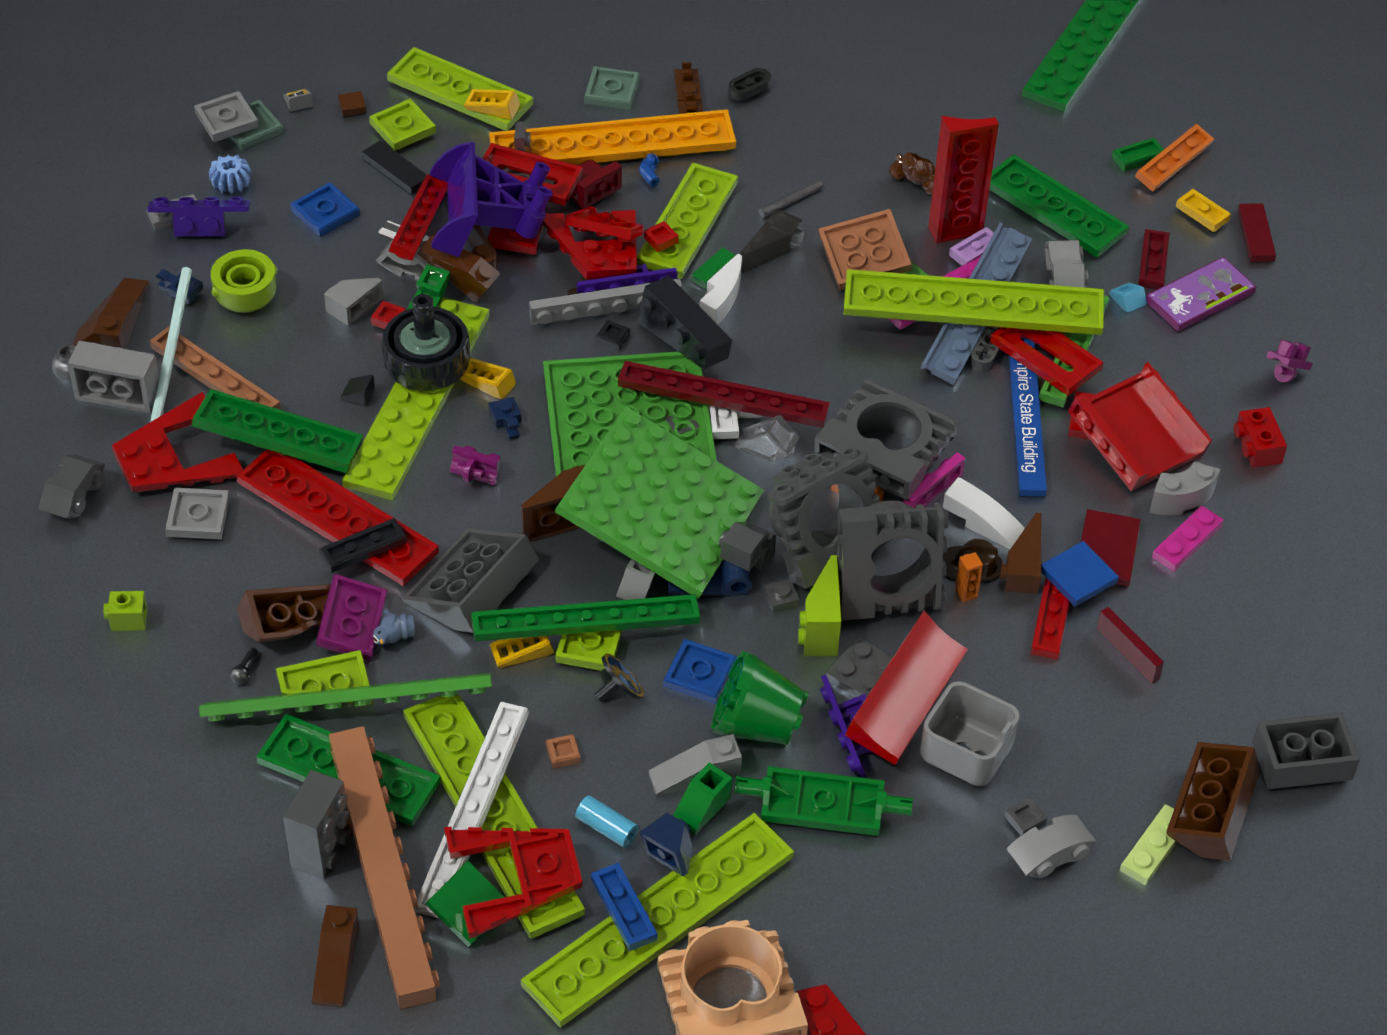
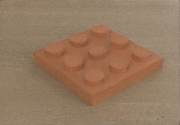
M890 209L818 229L819 237L839 291L844 290L846 287L847 269L889 273L912 271L911 261Z

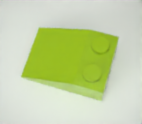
M831 555L806 598L805 611L799 612L798 645H803L804 656H838L841 611L837 555Z

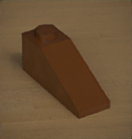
M432 235L417 254L431 266L450 271L449 281L476 303L501 273L482 257L463 249L460 256L456 257L433 249L431 242L435 236Z
M1035 513L1009 550L1006 564L1001 563L1000 580H1005L1006 592L1038 594L1041 579V513Z
M326 905L319 940L312 1005L343 1008L359 932L357 908Z

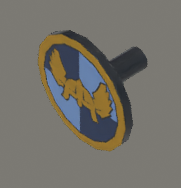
M606 653L602 657L605 669L600 672L604 686L594 694L600 702H603L620 687L634 699L640 700L644 696V692L636 677L618 658Z

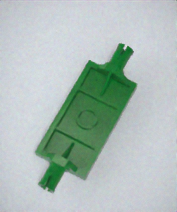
M768 766L767 776L763 777V779L736 775L734 794L758 796L760 800H763L761 820L764 822L879 836L881 815H884L886 812L911 816L913 797L887 795V792H884V780Z

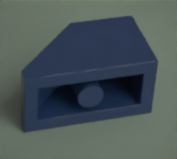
M666 813L640 831L647 855L681 876L688 874L693 847L689 837L690 828L683 819H677Z

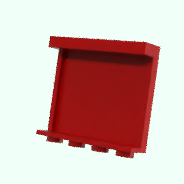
M1149 362L1145 363L1140 373L1089 398L1084 393L1076 396L1068 411L1130 491L1159 478L1161 473H1169L1203 456L1212 442L1207 431L1199 425L1192 413L1186 409L1177 398L1176 393L1168 387L1159 372Z

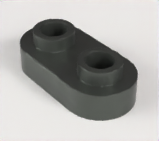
M763 68L752 69L729 82L728 94L735 100H746L770 87L771 74Z

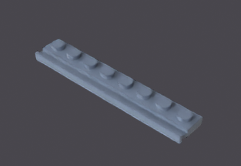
M1000 222L969 279L1010 282L1032 238L1011 227L1007 229ZM944 323L920 368L923 370L926 368L931 371V374L954 385L985 326Z

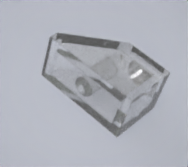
M779 415L745 427L735 442L734 447L740 451L772 462L790 457L794 453V447L800 437Z

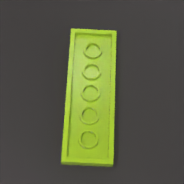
M415 47L387 73V81L504 131H509L516 121L533 105V97ZM472 89L514 90L517 93L520 107L513 119H504L467 110L464 104Z
M692 163L655 224L657 225L665 221L679 235V243L657 252L645 241L636 256L637 265L646 264L647 269L654 271L676 268L678 272L677 278L682 279L738 183V176Z

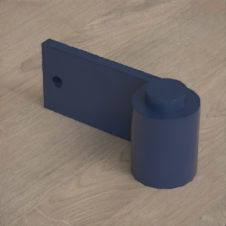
M722 559L720 566L716 569L701 595L739 596L747 594L752 589L751 572ZM666 580L668 595H691Z

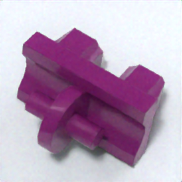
M1281 339L1277 351L1269 350L1266 356L1268 359L1279 361L1274 368L1276 379L1280 382H1291L1296 376V368L1311 370L1313 363L1306 360L1311 347L1294 341L1293 343Z
M457 445L452 448L453 458L450 472L462 475L463 481L469 483L473 479L490 485L497 483L500 455L493 453L489 455L482 454L474 447L467 445L464 448Z

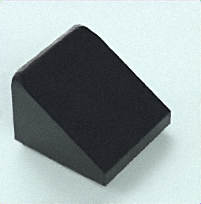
M374 375L350 378L340 397L341 400L365 406L375 388Z

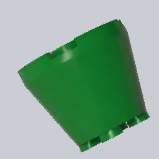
M742 651L734 661L728 673L729 678L723 692L718 697L711 722V728L714 729L713 733L720 736L734 734V737L739 739L788 745L793 730L797 731L801 725L803 714H800L799 711L807 701L808 692L802 690L755 655Z

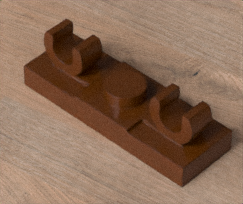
M682 62V69H674L678 114L703 112L698 69H691V62Z

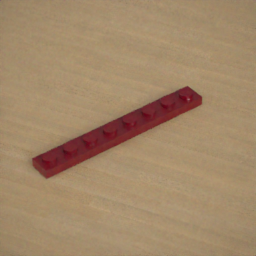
M624 361L618 378V386L819 428L825 426L830 409V402L629 361Z

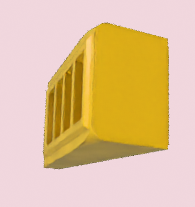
M472 89L464 107L467 110L499 118L513 119L520 107V102L514 90Z
M470 358L469 366L460 378V380L498 399H504L516 385L512 369Z
M548 636L501 639L490 643L499 669L543 658L555 653ZM540 639L541 642L536 644L535 640ZM529 642L530 646L525 648L524 643ZM518 645L519 651L514 653L512 646ZM506 648L509 655L504 657L501 649Z

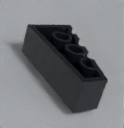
M670 276L644 287L638 318L640 325L703 369L729 358L733 340Z

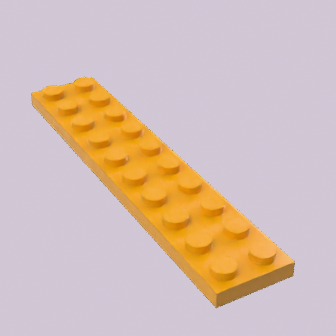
M726 109L526 129V132H531L530 147H526L525 152L579 165L586 160H594L596 163L646 158L650 153L659 157L736 149V139L729 112ZM515 130L489 132L490 144L494 143L515 149Z

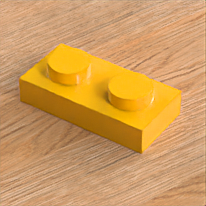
M1191 189L1180 197L1176 203V208L1212 232H1215L1230 220L1231 213L1195 189Z

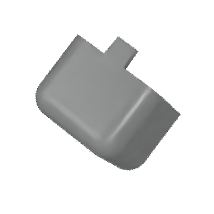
M960 681L953 682L946 688L924 722L920 748L921 756L928 764L974 786L987 785L1014 745L1019 711L1012 704L970 684ZM959 744L967 745L970 748V750L960 746ZM977 753H983V754H985V755H987V756H982V755H979V754H977Z

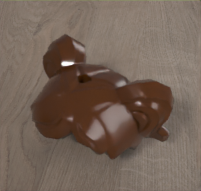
M906 152L904 156L897 154L896 160L889 167L890 176L897 181L907 178L908 181L916 185H922L925 193L929 196L932 195L935 175L933 163L929 159L920 157L912 152Z

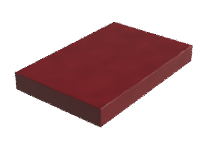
M1087 509L1081 542L1084 541L1119 576L1117 585L1129 587L1141 519Z

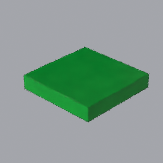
M467 861L425 905L469 947L480 935L469 939L462 906L504 898V896Z

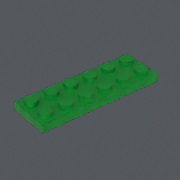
M1015 154L992 170L990 190L1068 240H1079V246H1082L1084 250L1097 258L1128 233L1129 225Z
M213 389L209 390L192 420L193 427L206 432L216 433L233 440L246 442L256 447L269 449L282 455H289L345 473L348 472L363 440L362 434Z
M285 714L256 756L257 764L304 782L310 770L338 779L329 740V734L333 732ZM375 750L376 753L372 754L373 762L379 761L383 777L378 779L380 787L386 786L389 803L385 804L387 812L393 811L395 820L413 827L441 783L440 775Z

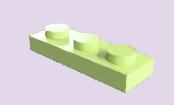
M1166 804L1163 806L1121 864L1120 871L1145 886L1177 843V841L1167 836L1166 833L1174 811L1172 807Z

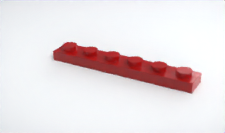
M429 174L426 175L390 245L389 252L394 253L399 258L413 261L447 193L448 183L446 181L432 177Z

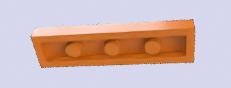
M1195 124L1139 169L1135 177L1154 192L1208 148L1214 141V138L1198 124Z

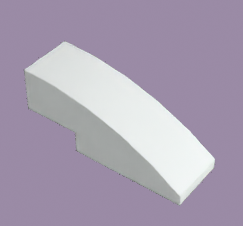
M737 254L707 281V294L700 300V307L717 325L732 308L739 291L742 255Z
M959 477L944 495L943 508L966 519L965 527L1008 549H1011L1025 529L997 501Z

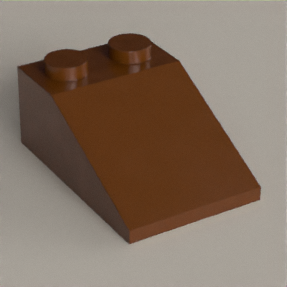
M585 465L564 470L521 505L522 534L526 535L530 542L580 528L555 513V510Z

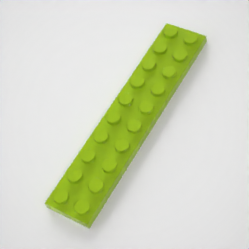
M847 269L843 315L1102 335L1104 289Z
M443 297L438 307L454 313L466 325L471 353L490 317V311L487 308ZM395 382L342 480L343 487L393 501L455 383L439 390L417 391Z
M459 693L458 695L440 697L439 695L403 710L407 724L435 773L440 775L441 783L455 808L485 740ZM504 773L483 823L482 830L501 831V828H513V831H530V828H537L506 773ZM510 847L481 853L505 896L521 894ZM573 891L519 916L518 919L529 938L532 939L585 916V908L576 892Z
M753 813L691 857L688 874L681 876L672 871L637 896L658 934L657 941L629 952L611 916H609L521 979V986L561 1028L686 937L689 932L694 931L794 857V851L763 820Z

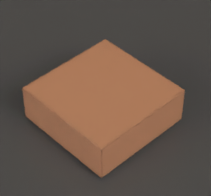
M574 734L545 740L553 769L581 763V755Z

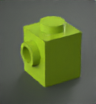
M110 591L109 603H104L103 614L104 619L109 620L111 631L146 629L148 607L144 591Z

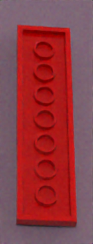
M269 449L265 450L237 475L238 484L331 542H336L393 519L392 516L299 459L289 455H282ZM396 519L407 536V543L363 560V562L404 586L439 553V545Z

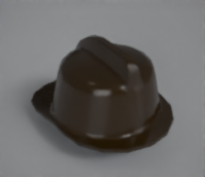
M981 538L969 540L964 546L947 548V552L943 553V560L946 564V577L956 580L959 558L965 554L976 552L983 564L981 581H991L998 578L1001 563H1003L998 555V548Z

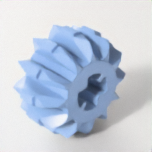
M228 154L224 158L218 156V160L212 161L211 168H209V179L214 189L220 190L222 194L227 191L231 194L233 191L242 192V188L249 187L252 176L251 169L246 159H241L239 155L231 157Z

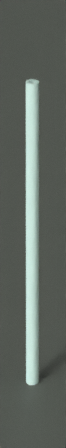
M183 267L181 270L150 422L162 416L192 273V270L188 267Z

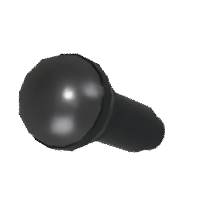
M251 648L247 651L241 663L232 668L230 677L234 683L241 685L248 682L250 679V668L257 658V649Z

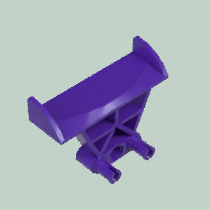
M472 141L458 144L444 152L432 166L430 175L448 183L449 222L437 232L431 242V247L459 257L474 225L515 229L518 234L525 238H535L546 216L545 207L552 196V191L542 186L550 171V167L543 162H536L529 179L522 182L475 155V143Z

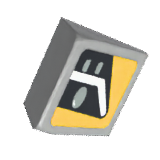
M307 89L283 94L290 112L313 106L312 94Z

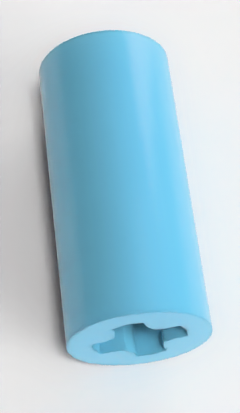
M590 795L581 801L575 813L576 819L623 848L630 846L639 831L638 824Z

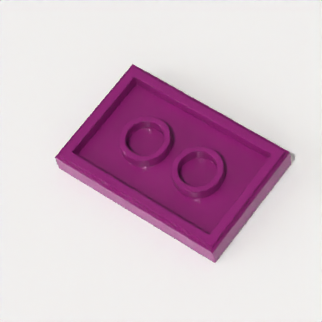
M334 574L315 646L342 654L361 650L363 660L370 662L375 646L373 632L380 625L388 590Z

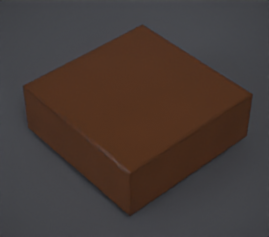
M362 91L338 95L343 117L367 113Z

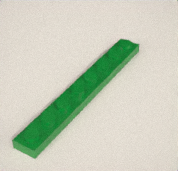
M696 594L476 611L471 612L474 642L699 624L700 613Z

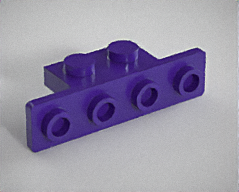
M158 197L149 202L147 211L173 212L174 237L225 236V212H248L251 200H244L243 197H231L229 200H219L218 197H206L204 200L182 197L179 198V201H169L166 197Z
M646 264L637 265L636 273L577 282L576 292L580 294L653 283L667 276L677 279L678 272L676 268L648 271Z
M823 675L821 679L824 686L819 689L825 703L831 702L833 709L828 712L834 726L840 725L842 732L837 733L843 750L848 748L851 755L846 756L852 773L858 771L861 778H867L859 756L870 750L845 736L853 717L867 698L866 694L839 704L827 675Z

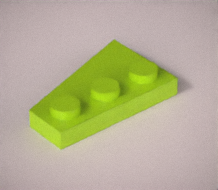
M361 650L276 668L281 695L369 686Z

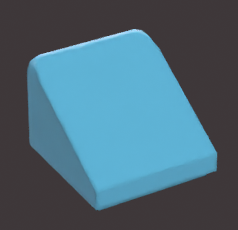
M1127 283L1109 291L1110 296L1125 312H1131L1147 304L1145 290L1142 286Z

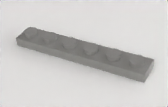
M673 279L682 288L681 280ZM651 283L529 301L531 325L640 309L644 287Z

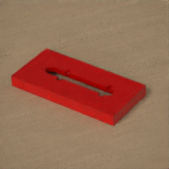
M494 143L490 144L482 158L498 168L506 166L510 170L531 175L536 162L547 164L550 167V171L545 179L555 181L557 184L544 182L542 186L552 191V196L548 202L566 206L577 186V182H579L583 175V167ZM508 173L522 182L529 179L526 177Z
M1001 327L991 334L990 342L1067 396L1103 370V361L1057 331ZM1026 337L1036 344L1039 343L1040 347L1066 365H1071L1073 371H1066L1022 341L1021 338Z

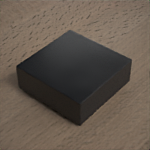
M607 320L596 336V343L619 351L630 336V328Z

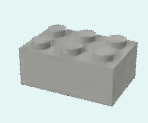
M78 341L68 361L75 399L151 413L159 381L154 354Z

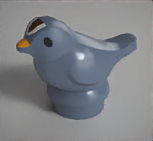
M385 609L383 610L384 618L380 626L373 632L375 644L383 645L398 642L400 639L407 640L408 637H414L415 633L413 615L402 613L398 616Z

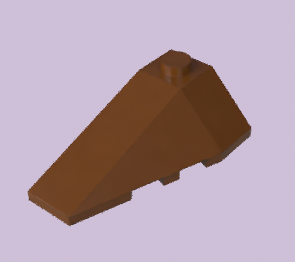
M124 278L78 329L73 345L76 346L78 341L126 349L149 288V280Z
M331 584L246 590L237 607L243 632L258 642L285 640L320 625Z

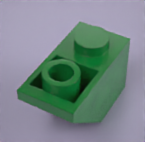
M709 762L691 780L673 816L677 819H683L689 826L690 833L696 836L731 799L732 777Z

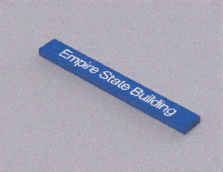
M1026 337L1021 338L1022 341L1035 349L1033 341ZM1008 355L1019 496L1046 497L1047 487L1037 374Z

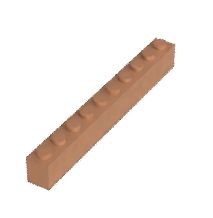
M364 726L329 734L330 749L339 780L344 781L345 794L348 796L347 811L350 812L349 821L399 1009L436 1001L435 989L440 988L437 970H431L428 961L433 960L429 942L423 943L421 934L425 933L422 916L415 915L414 907H418L415 890H409L406 881L411 880L407 862L401 864L399 855L404 854L400 837L394 838L392 830L396 829L393 811L387 812L385 804L389 803L386 786L380 787L378 779L383 778L379 761L373 762L372 754L376 753L372 736H366Z

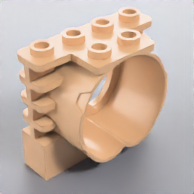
M732 920L724 925L697 928L688 933V946L686 949H671L658 956L657 968L661 975L662 986L671 1010L672 1021L676 1027V1035H807L808 1023L798 992L795 993L794 983L792 978H790L787 962L784 960V952L779 944L777 931H756L750 928L749 920ZM720 968H737L752 974L760 981L766 992V998L756 1002L741 999L734 1006L716 1008L701 1000L694 993V989L700 979L711 971Z

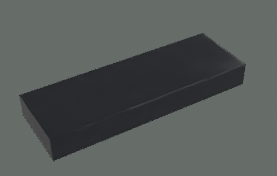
M381 140L362 151V158L410 194L420 189L427 174Z
M393 518L319 548V552L330 572L334 573L407 543V536L396 519Z

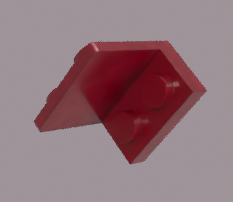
M586 160L577 165L583 167V175L579 182H577V186L570 198L584 209L621 189L622 166L614 161L605 167H601L594 160Z

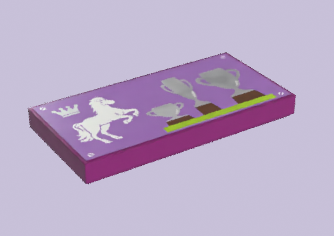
M1223 256L1147 294L1146 301L1179 332L1254 294L1256 286Z

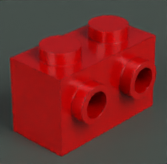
M1271 408L1240 411L1238 420L1234 423V434L1236 438L1240 439L1243 455L1245 458H1248L1252 468L1282 464L1287 444Z

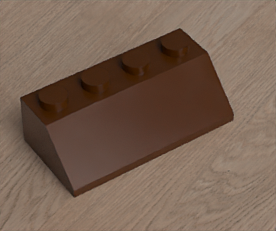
M1197 742L1166 831L1167 836L1201 858L1231 861L1260 773L1255 747Z

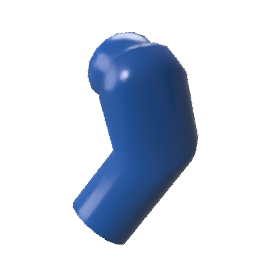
M652 153L643 159L639 167V173L650 187H655L660 182L659 177L655 174L659 158Z

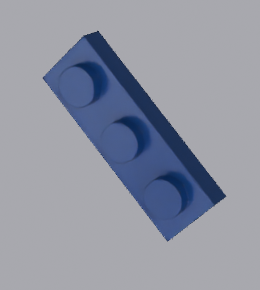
M619 862L591 873V881L629 952L657 941L658 934Z

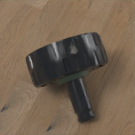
M427 294L415 296L412 300L413 308L405 310L391 319L382 335V354L387 373L398 384L417 391H434L452 385L463 376L470 361V341L466 325L454 313L446 309L433 307V298Z

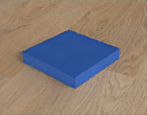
M331 182L290 203L291 211L319 237L360 215V208Z
M1084 541L1041 564V573L1075 607L1118 583L1119 576Z
M684 639L663 680V687L716 704L737 656Z

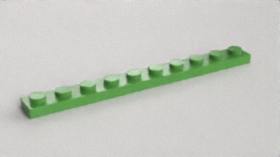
M491 673L207 702L199 705L200 717L208 716V721H220L226 719V714L237 713V718L254 717L255 711L266 710L267 715L283 714L284 708L295 707L296 712L312 711L313 705L324 704L325 709L342 707V702L353 701L354 706L371 704V699L382 698L383 703L400 701V696L411 695L412 700L429 698L428 693L440 692V697L458 695L457 690L469 689V694L487 692L486 687L492 686Z

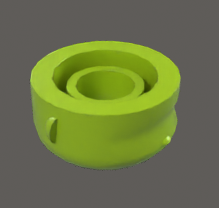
M243 249L229 252L217 259L212 266V296L216 298L221 306L228 310L239 313L257 311L270 303L275 296L277 289V267L268 256L255 250Z

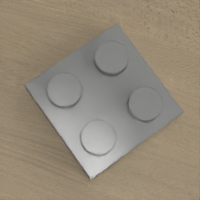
M240 91L194 106L197 117L213 142L259 127L258 119Z
M174 488L165 528L166 536L222 539L230 499L229 490Z

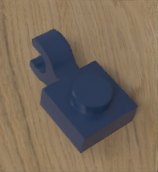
M162 269L156 275V278L161 280L157 287L167 291V295L176 298L181 273L175 276L169 271ZM192 276L186 298V304L188 305L203 290V282Z
M514 397L489 402V412L496 428L504 426L509 439L519 437L520 434L517 427H519L518 422H522V417Z

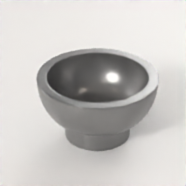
M63 345L58 349L52 360V371L60 379L71 380L68 361L76 347L75 345Z

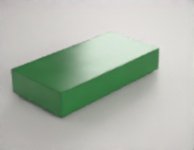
M1150 138L1112 151L1111 157L1125 172L1146 165L1164 149L1155 138Z
M722 247L691 274V281L707 290V281L736 255Z

